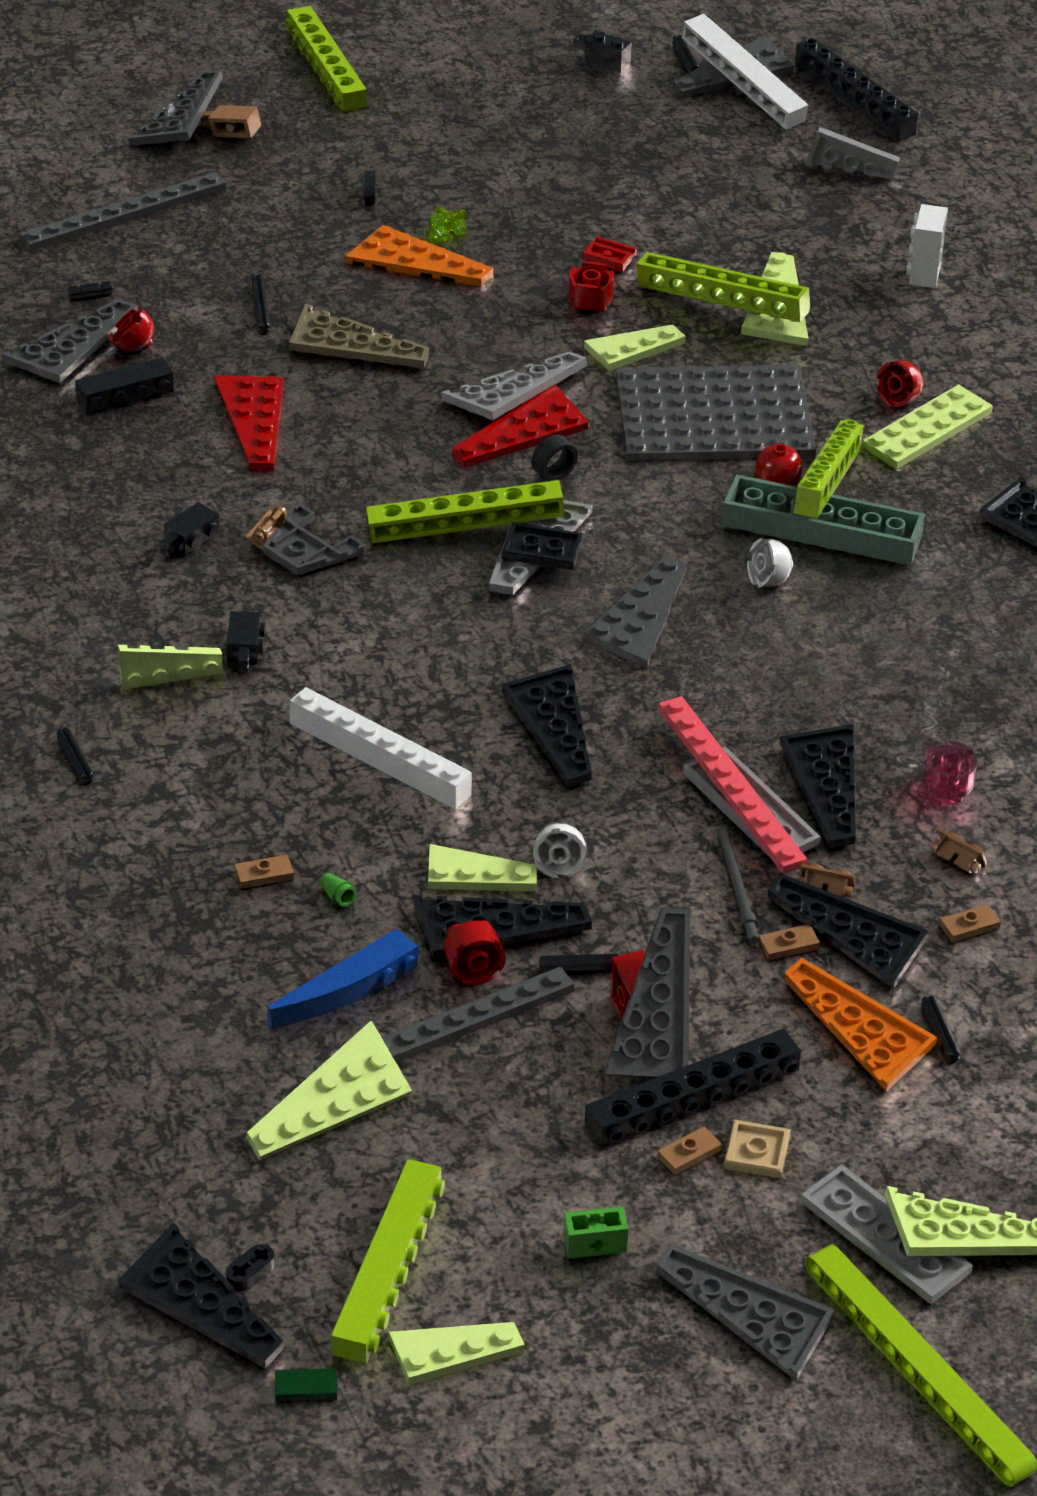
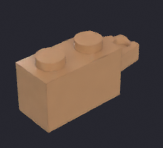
M219 105L213 111H205L200 119L202 127L212 130L213 137L252 138L261 126L257 106Z

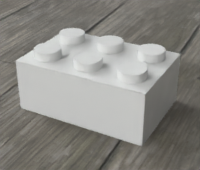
M921 204L919 213L915 212L910 233L912 240L908 251V257L910 258L906 270V275L910 276L909 285L936 288L942 263L947 207Z

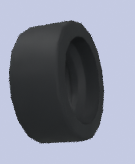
M549 436L536 447L531 460L532 468L547 482L561 480L574 469L578 459V451L564 436ZM562 450L559 459L554 464L547 467V464L549 463L550 459L554 456V454Z

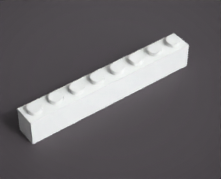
M705 14L684 21L682 39L784 129L787 130L806 121L808 104Z
M307 687L290 700L291 725L455 810L471 796V771Z

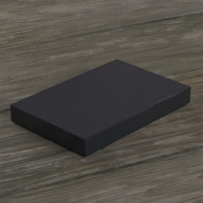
M512 522L502 550L501 559L574 570L584 541V533Z

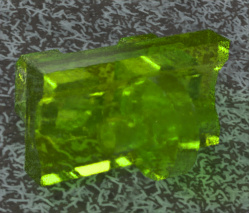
M443 206L436 207L435 214L430 216L429 229L426 230V235L428 238L434 236L439 243L449 238V231L451 230L458 237L465 235L468 229L465 221L466 211L463 208L452 212L450 209L445 210Z

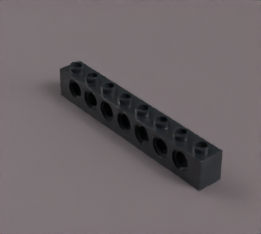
M808 38L805 41L796 43L795 66L898 141L916 135L918 113L816 39Z
M783 1028L586 1104L584 1125L600 1147L617 1143L624 1138L637 1133H643L647 1129L668 1123L680 1116L691 1114L703 1107L717 1104L726 1098L742 1094L757 1086L768 1084L770 1081L785 1075L793 1074L800 1068L801 1050Z

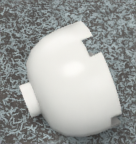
M760 538L750 548L749 553H753L752 561H747V571L753 585L758 584V587L774 588L787 580L793 569V560L789 549L783 543L777 540Z
M556 823L546 826L539 832L534 842L533 857L535 865L543 874L552 878H559L557 874L568 875V877L575 875L582 869L586 861V843L582 834L575 827L568 824Z

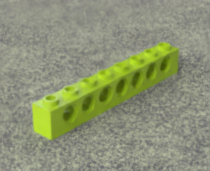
M305 6L287 10V18L285 19L287 31L291 32L293 40L299 44L300 51L304 52L307 61L312 64L314 72L318 73L321 83L326 85L327 91L333 96L335 104H338L343 112L366 108V87L312 7Z
M646 252L636 263L638 286L650 290L685 296L690 299L725 305L730 308L743 309L752 313L769 315L770 317L783 318L792 322H801L810 311L809 287Z
M850 419L840 421L797 486L794 514L813 518L819 517L860 452L864 425Z
M559 480L366 507L371 543L512 524V522L523 523L565 517L563 495Z

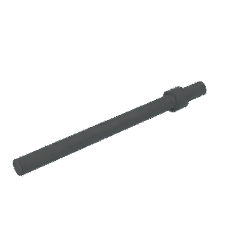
M721 826L717 829L740 909V923L742 929L746 931L749 943L756 944L759 942L756 929L758 922L755 914L751 912L728 829L725 826Z

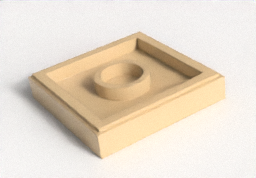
M734 1120L724 1160V1169L781 1179L791 1129Z

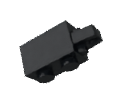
M594 31L592 34H578L573 39V47L585 52L584 62L619 73L631 63V42L621 37H614L601 31Z
M198 502L164 524V538L159 542L160 554L169 557L180 552L186 556L212 538H215L220 534L219 514Z
M230 611L226 643L227 663L238 664V672H249V665L258 664V656L264 652V639L260 638H265L266 623L261 622V612Z

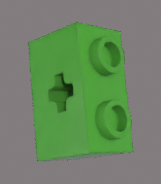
M623 1206L565 1212L563 1238L568 1259L627 1252L628 1225Z

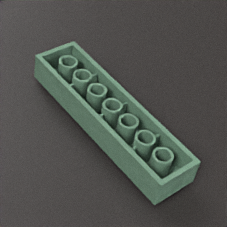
M737 474L724 501L722 526L910 566L923 534L924 513L833 494L818 518L794 514L797 487Z

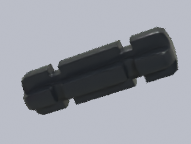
M104 281L101 284L98 282L83 284L80 287H77V285L68 287V295L71 300L79 299V296L88 298L100 296V293H103V295L113 293L111 281Z

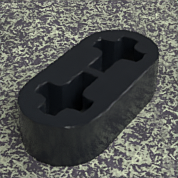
M365 171L364 202H375L376 171Z
M255 1245L228 1265L226 1279L234 1287V1291L240 1292L249 1289L274 1269V1250L268 1245Z

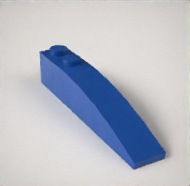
M397 928L267 1006L268 1026L273 1029L308 1020L352 1004L376 992L418 966V946Z

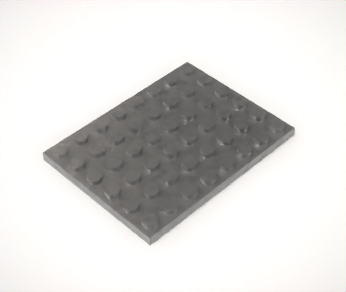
M765 364L759 366L718 365L707 367L616 368V382L627 461L757 458L764 448L774 444L790 446L797 451L800 457H816V445L800 365Z

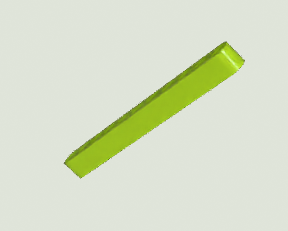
M830 1244L805 1258L806 1269L814 1281L1005 1485L1012 1487L1037 1472V1460L1032 1452L838 1247Z

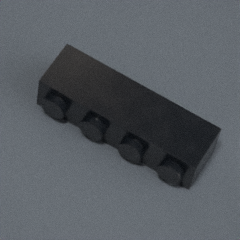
M163 357L75 380L76 397L86 414L174 392L173 372Z

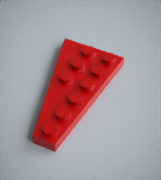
M214 375L215 386L218 387L219 396L225 404L226 413L234 431L237 433L238 442L242 445L243 454L250 470L274 471L284 377Z
M555 384L454 446L452 455L465 468L539 445L549 436L562 435L565 437L588 430L589 421Z

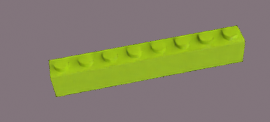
M407 1159L332 1332L331 1355L367 1364L371 1352L376 1353L380 1341V1330H385L388 1325L390 1316L388 1311L390 1307H395L397 1304L399 1285H404L407 1280V1266L409 1262L413 1263L415 1261L418 1240H423L427 1230L426 1221L434 1216L436 1197H441L443 1194L445 1180L441 1179V1167Z

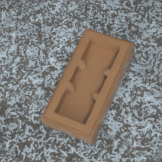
M288 855L235 864V872L241 889L294 880V872Z
M989 904L942 917L940 918L939 925L953 943L1000 929L1001 921Z
M810 924L759 935L758 942L768 961L818 950L820 947V942Z
M703 1126L658 1150L657 1157L674 1175H677L720 1152L722 1144Z

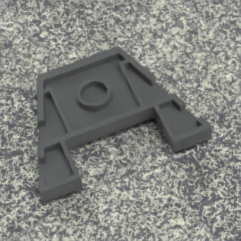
M301 503L294 507L292 515H288L284 519V525L280 529L277 528L263 545V554L296 575L367 553V545L352 535L331 546L305 530L303 527L315 520V512Z

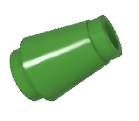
M325 873L320 878V886L335 905L346 907L353 903L356 898V890L351 882L331 873Z

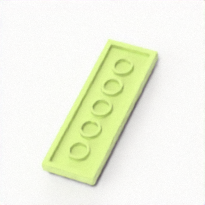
M958 384L863 440L862 448L897 470L991 414L993 405Z

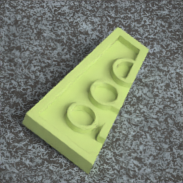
M667 325L584 340V349L608 371L685 344L686 336L674 325Z
M118 645L122 690L223 674L220 648L188 647L186 650H177L175 646H165L164 649H151L150 646L139 645L138 649L128 648L127 645Z
M430 844L428 889L536 891L537 867L535 864Z
M514 1322L389 1332L390 1344L409 1385L524 1353L525 1344Z

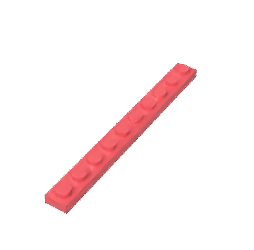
M680 696L660 702L659 712L781 873L785 874L800 869L802 864L807 865L806 856L685 699Z

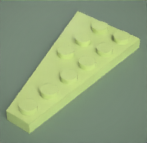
M771 252L762 277L799 285L794 257L781 252ZM747 312L741 334L808 346L805 318L801 322H792L783 318Z
M371 1020L247 1132L246 1138L258 1160L261 1161L411 1095L412 1089Z
M887 1186L885 1197L907 1256L1037 1255V1218L1027 1221L1016 1218V1213L1005 1211L1004 1215L990 1213L988 1207L946 1198L938 1202L925 1199L923 1193L913 1191L912 1196L897 1193V1188Z

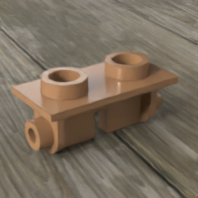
M282 506L274 508L273 511L269 509L245 538L263 550V545L276 529H280L284 525L287 510Z
M939 828L940 840H935L931 845V850L934 851L935 855L948 862H951L953 857L957 855L958 857L954 861V865L970 874L972 872L978 873L981 864L987 865L984 851L981 847L974 843L969 845L962 841L956 833L952 831L947 833Z
M818 864L801 865L802 876L799 877V881L820 889L823 888V885L828 886V892L843 898H851L853 888L855 887V875L843 869H836L835 871L824 869L823 866Z

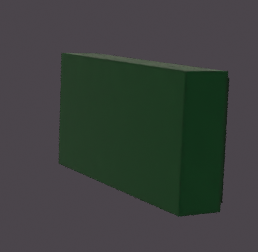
M337 1368L275 1370V1402L337 1400Z

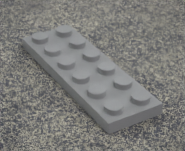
M722 747L802 853L820 845L821 837L728 748ZM694 760L683 765V774L765 852L699 763Z
M842 1164L801 1194L800 1202L930 1304L934 1303L972 1273L973 1265L961 1256H907L886 1198Z

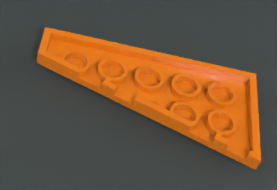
M385 225L379 227L345 255L346 264L353 265L354 261L364 263V267L373 268L374 265L386 266L388 271L417 276L427 273L432 274V278L435 279L451 277L454 278L455 282L482 286L493 276L492 267Z
M800 958L784 974V981L886 1092L936 1045L937 1037L803 958Z

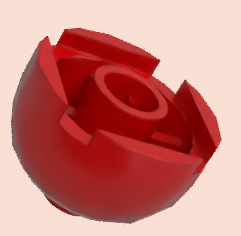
M138 306V311L131 309L116 323L117 331L115 334L112 332L109 334V340L124 352L130 353L141 349L146 350L153 342L151 338L154 334V323L152 318Z
M905 360L887 362L877 373L876 379H879L877 392L881 400L889 406L901 407L909 405L918 399L923 390V376L920 370L911 362Z
M784 444L770 445L764 448L757 456L755 465L756 479L795 486L801 480L802 460L797 451L790 446Z

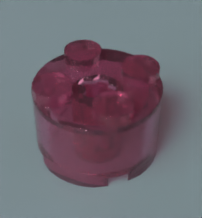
M945 741V745L937 746V743L930 746L926 751L922 775L923 791L938 798L948 799L952 803L961 802L963 797L972 792L975 784L978 760L977 757H974L973 750L967 745L955 741Z

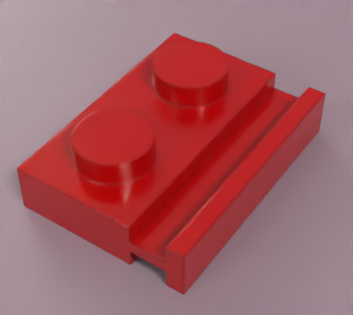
M596 236L595 241H592L583 251L582 260L603 263L608 268L623 272L632 261V257L636 256L637 248Z

